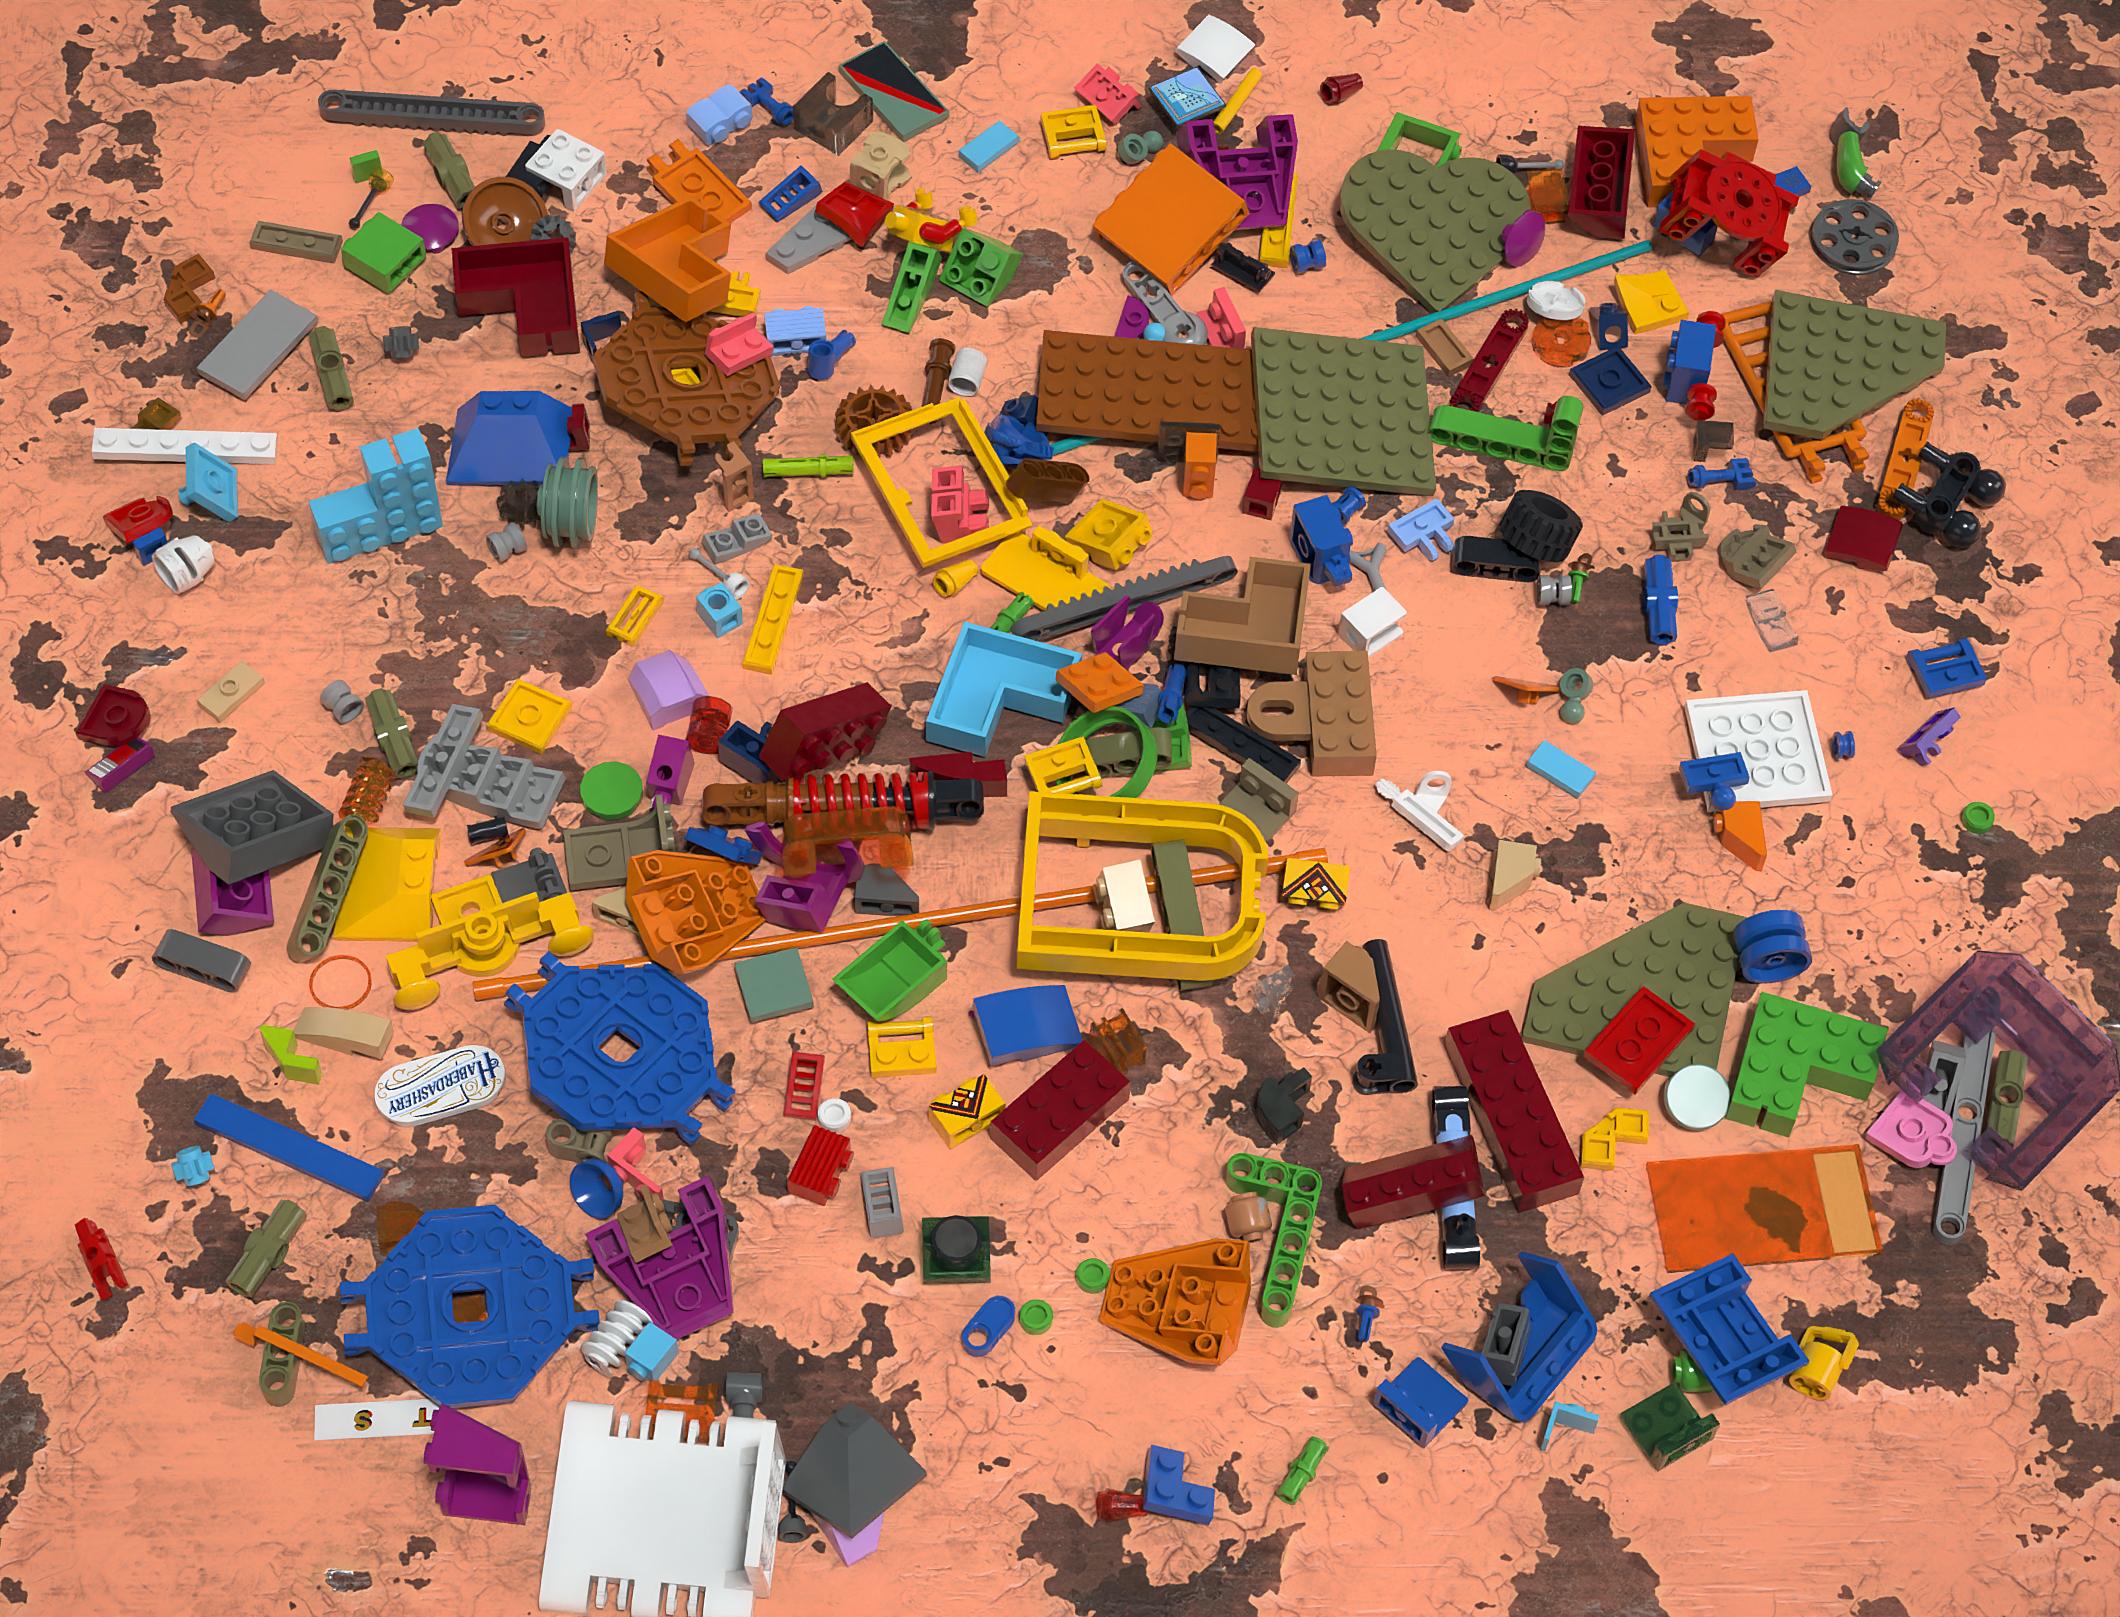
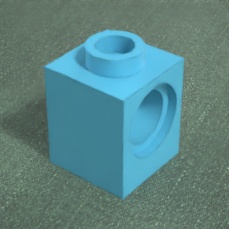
M722 582L714 587L704 589L696 596L697 614L717 639L743 625L742 607Z

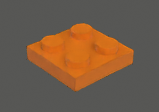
M1106 652L1058 669L1055 678L1061 686L1092 713L1140 696L1143 693L1144 687L1143 683Z

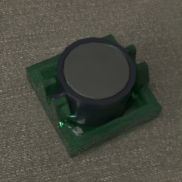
M953 1215L948 1217L922 1218L923 1285L991 1283L989 1216L965 1217Z

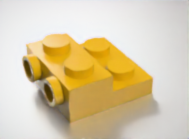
M1101 498L1065 535V539L1068 543L1077 545L1085 552L1090 553L1094 563L1116 571L1122 564L1127 565L1131 562L1133 552L1140 545H1147L1150 542L1153 531L1147 514Z

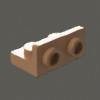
M647 1184L640 1186L644 1201L631 1205L626 1210L617 1213L630 1253L636 1263L673 1245L668 1233L673 1230V1227L665 1212L666 1208L658 1192L651 1194Z

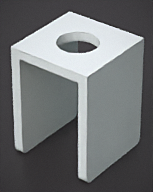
M1380 587L1341 613L1338 635L1353 651H1368V658H1370L1403 635V630L1396 622L1406 617L1407 611L1385 588Z

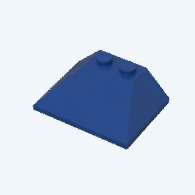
M480 391L457 409L446 484L543 485L545 471L549 463H553L556 467L561 456L567 457L569 460L572 435L568 433L567 417H572V407L541 391Z
M1733 1253L1649 1294L1653 1303L1724 1405L1808 1365L1810 1362L1791 1334L1778 1339L1746 1294L1752 1279Z

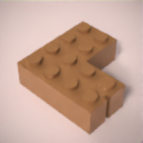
M1250 557L1244 598L1183 591L1176 633L1174 660L1297 675L1311 564Z

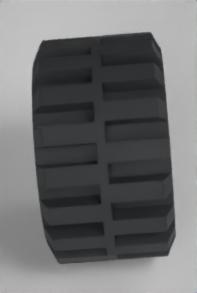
M1519 490V492L1517 491L1514 494L1499 523V530L1503 537L1521 552L1543 561L1562 562L1569 555L1582 530L1583 523L1576 512L1561 500L1539 491Z

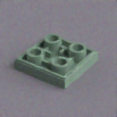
M797 947L734 963L751 1023L814 1007Z

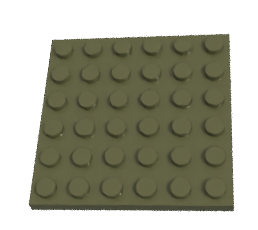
M1253 327L1251 346L1260 478L1340 487L1352 486L1359 489L1434 496L1437 488L1431 433L1427 434L1430 426L1423 346Z

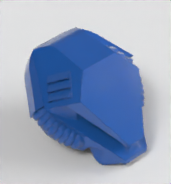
M998 414L991 423H987L984 433L1004 467L1016 469L1025 458L1052 459L1054 447L1049 446L1045 434L1042 431H1036V426L1028 422L1024 426L1014 417Z

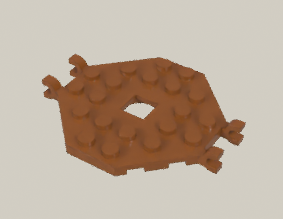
M642 291L635 292L636 304L632 306L634 313L632 319L626 325L623 324L610 337V342L604 348L600 347L594 353L593 364L605 405L677 444L680 466H690L693 464L691 453H695L694 443L724 442L726 461H730L731 455H729L727 450V444L734 441L741 450L742 443L739 436L779 394L780 383L771 356L726 376L705 355V349L709 333L715 328H721L729 324L722 319L717 322L706 316V312L688 322H684L665 307L651 308L648 295ZM697 367L702 382L692 385L680 383L673 378L670 368Z

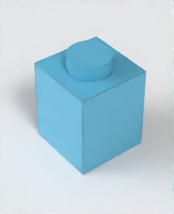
M649 1322L625 1352L627 1370L635 1378L641 1381L647 1379L655 1384L679 1354L677 1339Z

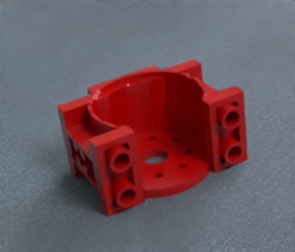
M1700 149L1671 175L1669 184L1674 186L1669 214L1660 222L1659 231L1674 240L1685 242L1712 218L1718 227L1730 236L1749 241L1747 248L1734 258L1733 267L1757 278L1788 253L1789 243L1783 240L1789 212L1798 205L1799 196L1775 185L1777 175L1728 151L1719 158Z

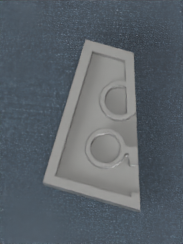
M815 206L765 253L766 261L786 274H790L818 260L819 255L831 249L835 252L843 248V243L852 240V238L835 223L816 213Z

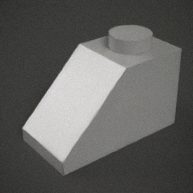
M1933 1040L1924 1068L1919 1097L1950 1115L1965 1065V1048Z

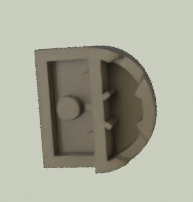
M1755 524L1753 525V530L1744 532L1735 529L1723 539L1720 546L1724 568L1728 575L1738 582L1758 589H1762L1796 553L1795 543L1771 536L1768 526Z

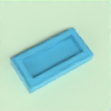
M999 120L959 150V158L979 173L1018 144L1019 136Z
M1545 740L1528 759L1526 767L1577 799L1596 776V771Z

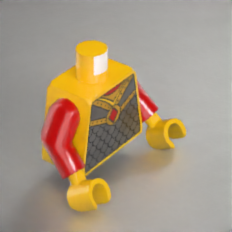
M918 188L915 191V203L910 202L907 206L896 205L894 211L889 212L885 218V225L889 233L916 244L951 252L955 236L962 231V227L974 226L978 221L976 209H971L970 206L960 208V219H953L951 221L921 210L929 209L933 206L932 191L925 194V188Z

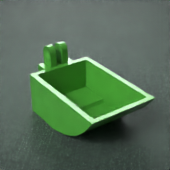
M927 919L923 920L914 930L902 920L832 980L876 1021L895 1018L920 1003L947 980V960L939 952L945 946V942L941 939V931L936 927L932 928V923Z

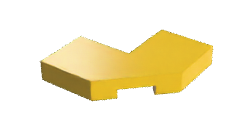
M1616 1107L1602 1121L1585 1131L1581 1138L1580 1168L1613 1171L1615 1167L1616 1142L1647 1145L1649 1140V1110Z

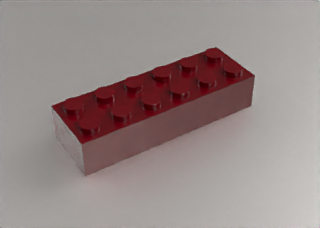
M1509 1010L1449 1027L1444 1047L1461 1085L1467 1086L1468 1101L1517 1212L1521 1213L1579 1195L1584 1175Z

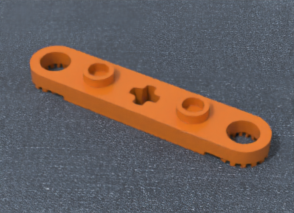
M1914 398L1908 401L1905 406L1877 503L1878 512L1895 519L1902 518L1906 514L1907 507L1899 503L1900 508L1892 509V507L1886 506L1885 502L1893 500L1892 497L1901 483H1904V485L1911 489L1914 488L1921 459H1918L1917 456L1927 442L1934 416L1933 405H1930V402H1926L1925 399L1920 400V398H1917L1915 400ZM1912 410H1921L1926 416H1923V418L1914 417L1915 415H1912ZM1903 455L1909 456L1908 462L1903 461Z

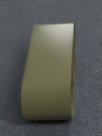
M1160 727L1149 728L1157 744L1158 756L1155 770L1166 768L1172 763L1171 732ZM1139 730L1096 737L1086 741L1101 779L1136 772L1143 753V738Z
M291 1302L277 1304L271 1311L268 1329L303 1345L305 1323L299 1307ZM287 1319H295V1322L290 1326H280ZM265 1341L259 1384L267 1403L275 1407L285 1406L294 1397L301 1358L292 1353L283 1358H276V1354L283 1349ZM276 1382H284V1385L280 1389H270L272 1384Z

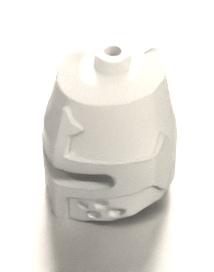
M195 535L182 539L176 537L157 549L152 555L153 564L158 576L176 594L184 593L203 581V576L214 565L211 545Z

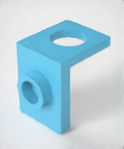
M1555 1401L1540 1450L1546 1451L1554 1422L1594 1434L1599 1415L1588 1412L1577 1404L1570 1403L1566 1405Z

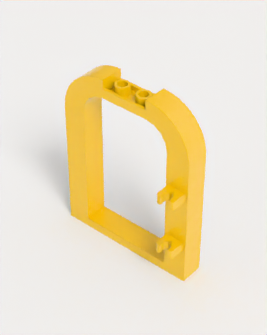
M1029 791L1017 969L1196 981L1221 979L1240 971L1256 956L1264 937L1267 913H1260V898H1254V890L1260 891L1261 877H1266L1268 850L1264 837L1256 825L1246 816L1232 808L1214 803ZM1039 836L1077 838V847H1089L1090 839L1153 844L1183 839L1187 846L1221 849L1231 855L1239 865L1241 875L1239 920L1231 930L1216 936L1033 925Z

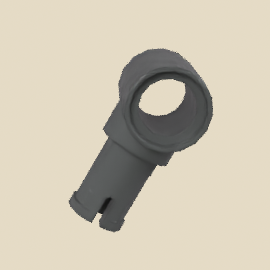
M727 1372L726 1402L730 1403V1408L733 1409V1416L753 1418L757 1403H761L762 1372Z

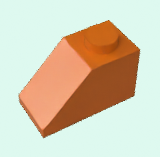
M1736 801L1731 809L1719 810L1718 814H1714V832H1719L1720 843L1723 847L1755 871H1762L1767 858V849L1760 801Z

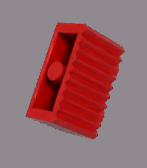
M814 1125L787 1179L788 1193L825 1206L829 1197L834 1198L839 1190L841 1180L838 1178L842 1169L848 1170L852 1163L854 1152L851 1151L850 1138Z

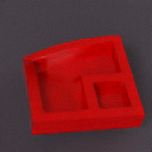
M843 182L817 202L815 212L842 228L859 246L863 247L874 231L885 220L887 214L893 212L894 203L848 182Z

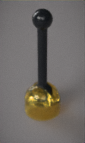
M375 167L369 176L371 191L355 218L349 220L350 228H359L360 219L377 192H386L392 185L394 178L385 169Z

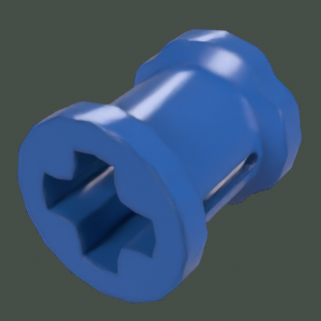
M1348 486L1343 490V495L1336 502H1332V505H1337L1341 514V523L1345 525L1350 521V516L1356 510H1362L1366 506V500L1359 490Z

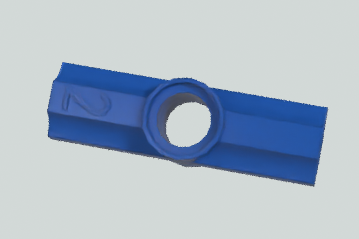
M1654 555L1651 558L1645 559L1644 562L1646 586L1643 596L1644 613H1648L1650 641L1659 646H1667L1671 642H1676L1678 636L1676 623L1678 590L1677 587H1673L1671 559L1666 558L1665 555Z

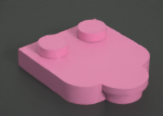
M1906 1088L1901 1090L1866 1133V1140L1913 1168L1925 1167L1930 1162L1936 1165H1946L1952 1162L1957 1154V1145L1951 1138L1953 1130L1951 1117Z

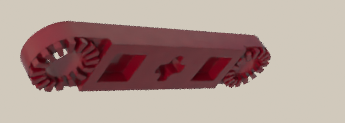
M1509 309V311L1505 310L1501 314L1498 322L1494 325L1459 383L1449 406L1458 408V403L1466 402L1472 406L1469 409L1470 411H1480L1527 332L1529 321L1526 313H1523L1522 310L1518 311V309ZM1510 320L1518 321L1521 324V326H1519V328L1516 327L1514 329L1513 326L1512 328L1510 325L1508 326L1506 322ZM1489 361L1493 362L1494 365H1491L1489 368L1484 366Z

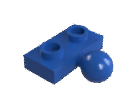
M1741 752L1682 761L1679 766L1687 793L1692 794L1713 790L1711 803L1720 811L1731 809L1736 802L1735 792L1730 787L1746 785L1750 778Z

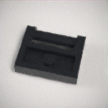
M1184 661V667L1187 672L1185 702L1189 706L1240 709L1239 668ZM1199 674L1208 675V692L1202 691L1200 688Z

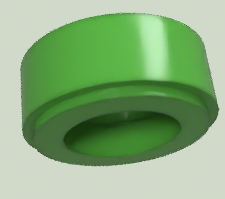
M1972 802L1965 807L1961 821L1968 831L1974 834H1983L1991 829L1995 820V813L1989 805L1983 802Z
M1089 1258L1079 1264L1076 1271V1282L1081 1290L1086 1293L1096 1294L1102 1292L1108 1286L1110 1271L1105 1262L1100 1259Z
M1038 1299L1026 1302L1020 1310L1019 1321L1022 1329L1031 1335L1046 1333L1053 1324V1310L1051 1306L1045 1301Z

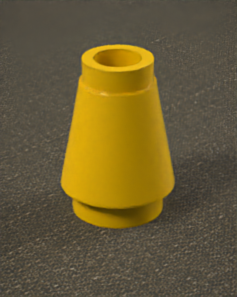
M967 559L939 569L933 577V585L936 591L943 597L955 596L978 574L977 565L973 560Z

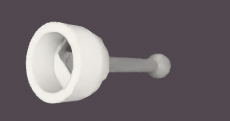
M692 548L689 551L691 559L699 560L723 579L724 586L735 599L741 598L747 592L750 581L745 576L737 572L727 575L703 557L699 549Z

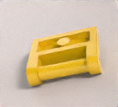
M1096 105L1041 113V123L1050 159L1059 158L1061 154L1088 150L1106 151V139ZM1094 135L1092 139L1057 143V140Z
M1083 736L1024 755L1026 766L1037 792L1072 794L1090 787L1093 790L1103 787L1101 777ZM1086 770L1087 776L1047 788L1046 783Z
M932 1016L922 1017V1020L886 1023H877L876 1020L867 1021L872 1078L937 1073ZM924 1034V1039L879 1042L878 1036Z

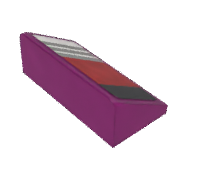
M137 737L133 741L119 746L86 770L85 774L104 793H107L155 757L152 746Z

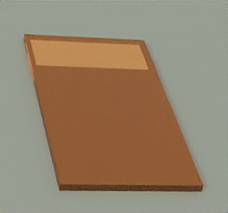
M1859 1144L1649 1161L1646 1163V1171L1648 1173L1667 1273L1697 1271L1732 1253L1743 1267L1883 1254V1246Z

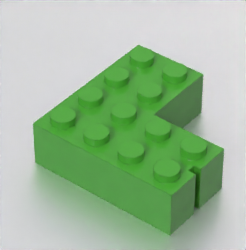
M1761 991L1734 1084L1730 1107L1725 1119L1754 1127L1762 1107L1767 1109L1760 1129L1789 1138L1797 1118L1806 1083L1867 1101L1875 1083L1888 1028Z

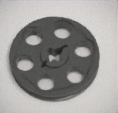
M1857 199L1836 201L1823 208L1817 215L1811 232L1812 247L1821 261L1836 271L1850 275L1871 274L1886 267L1893 259L1899 242L1898 228L1892 217L1879 206ZM1860 211L1866 214L1867 217L1865 219H1857L1852 213ZM1827 217H1835L1840 223L1838 225H1831L1825 219ZM1882 227L1888 230L1889 234L1879 235L1874 229ZM1852 235H1857V239H1853ZM1831 239L1836 245L1827 247L1821 243V240ZM1873 249L1881 250L1885 256L1875 257L1870 253V251ZM1852 255L1858 261L1856 263H1848L1843 259V256Z

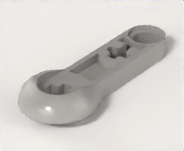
M1132 261L1125 265L1123 269L1124 283L1133 296L1146 306L1152 320L1165 327L1163 341L1205 345L1208 339V329L1204 321L1199 316L1182 310L1164 286L1136 262ZM1134 271H1140L1144 274L1139 280L1128 278L1129 274ZM1148 285V290L1153 295L1157 294V297L1147 296L1145 287ZM1184 332V334L1186 335V333L1188 332L1189 336L1183 338V336L1181 335V337L1179 338V333Z

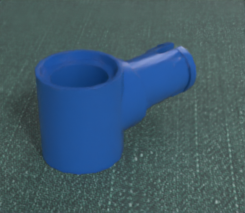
M842 330L831 341L816 340L809 345L808 373L811 377L823 380L830 378L834 374V364L841 359V355L845 351L849 350L856 343V339L851 332L847 334V330Z

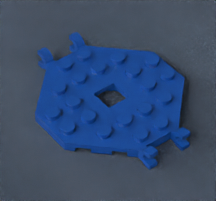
M548 951L540 959L539 963L543 966L538 970V974L550 981L536 995L531 998L515 983L506 991L505 995L509 998L504 1002V1006L513 1012L520 1011L523 1016L530 1093L581 1131L632 1129L633 1127L636 1129L675 1127L678 1129L682 1139L692 1146L700 1137L698 1131L703 1123L694 1117H690L688 1113L707 1094L711 1096L713 1103L723 1112L733 1103L731 1097L735 1094L736 1090L717 1079L707 1000L657 963L644 964L643 967L625 968V964L598 965V969H579V966H565ZM616 1030L640 1047L624 1062L615 1061L599 1049Z
M496 1205L427 1211L418 1220V1224L413 1230L400 1240L387 1255L386 1260L375 1272L372 1271L364 1281L340 1282L341 1304L354 1303L365 1299L368 1333L343 1334L345 1356L371 1351L439 1406L443 1403L451 1408L514 1402L575 1330L583 1332L598 1331V1324L600 1323L598 1309L574 1313L571 1279L579 1281L594 1280L593 1258L569 1262L559 1253L557 1255L546 1247L541 1239L524 1226H519ZM486 1290L488 1318L485 1321L455 1322L452 1293Z

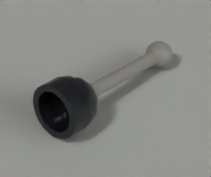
M1498 154L1496 157V163L1502 165L1513 174L1517 168H1554L1558 171L1564 168V162L1561 159H1557L1554 162L1518 163L1512 155Z

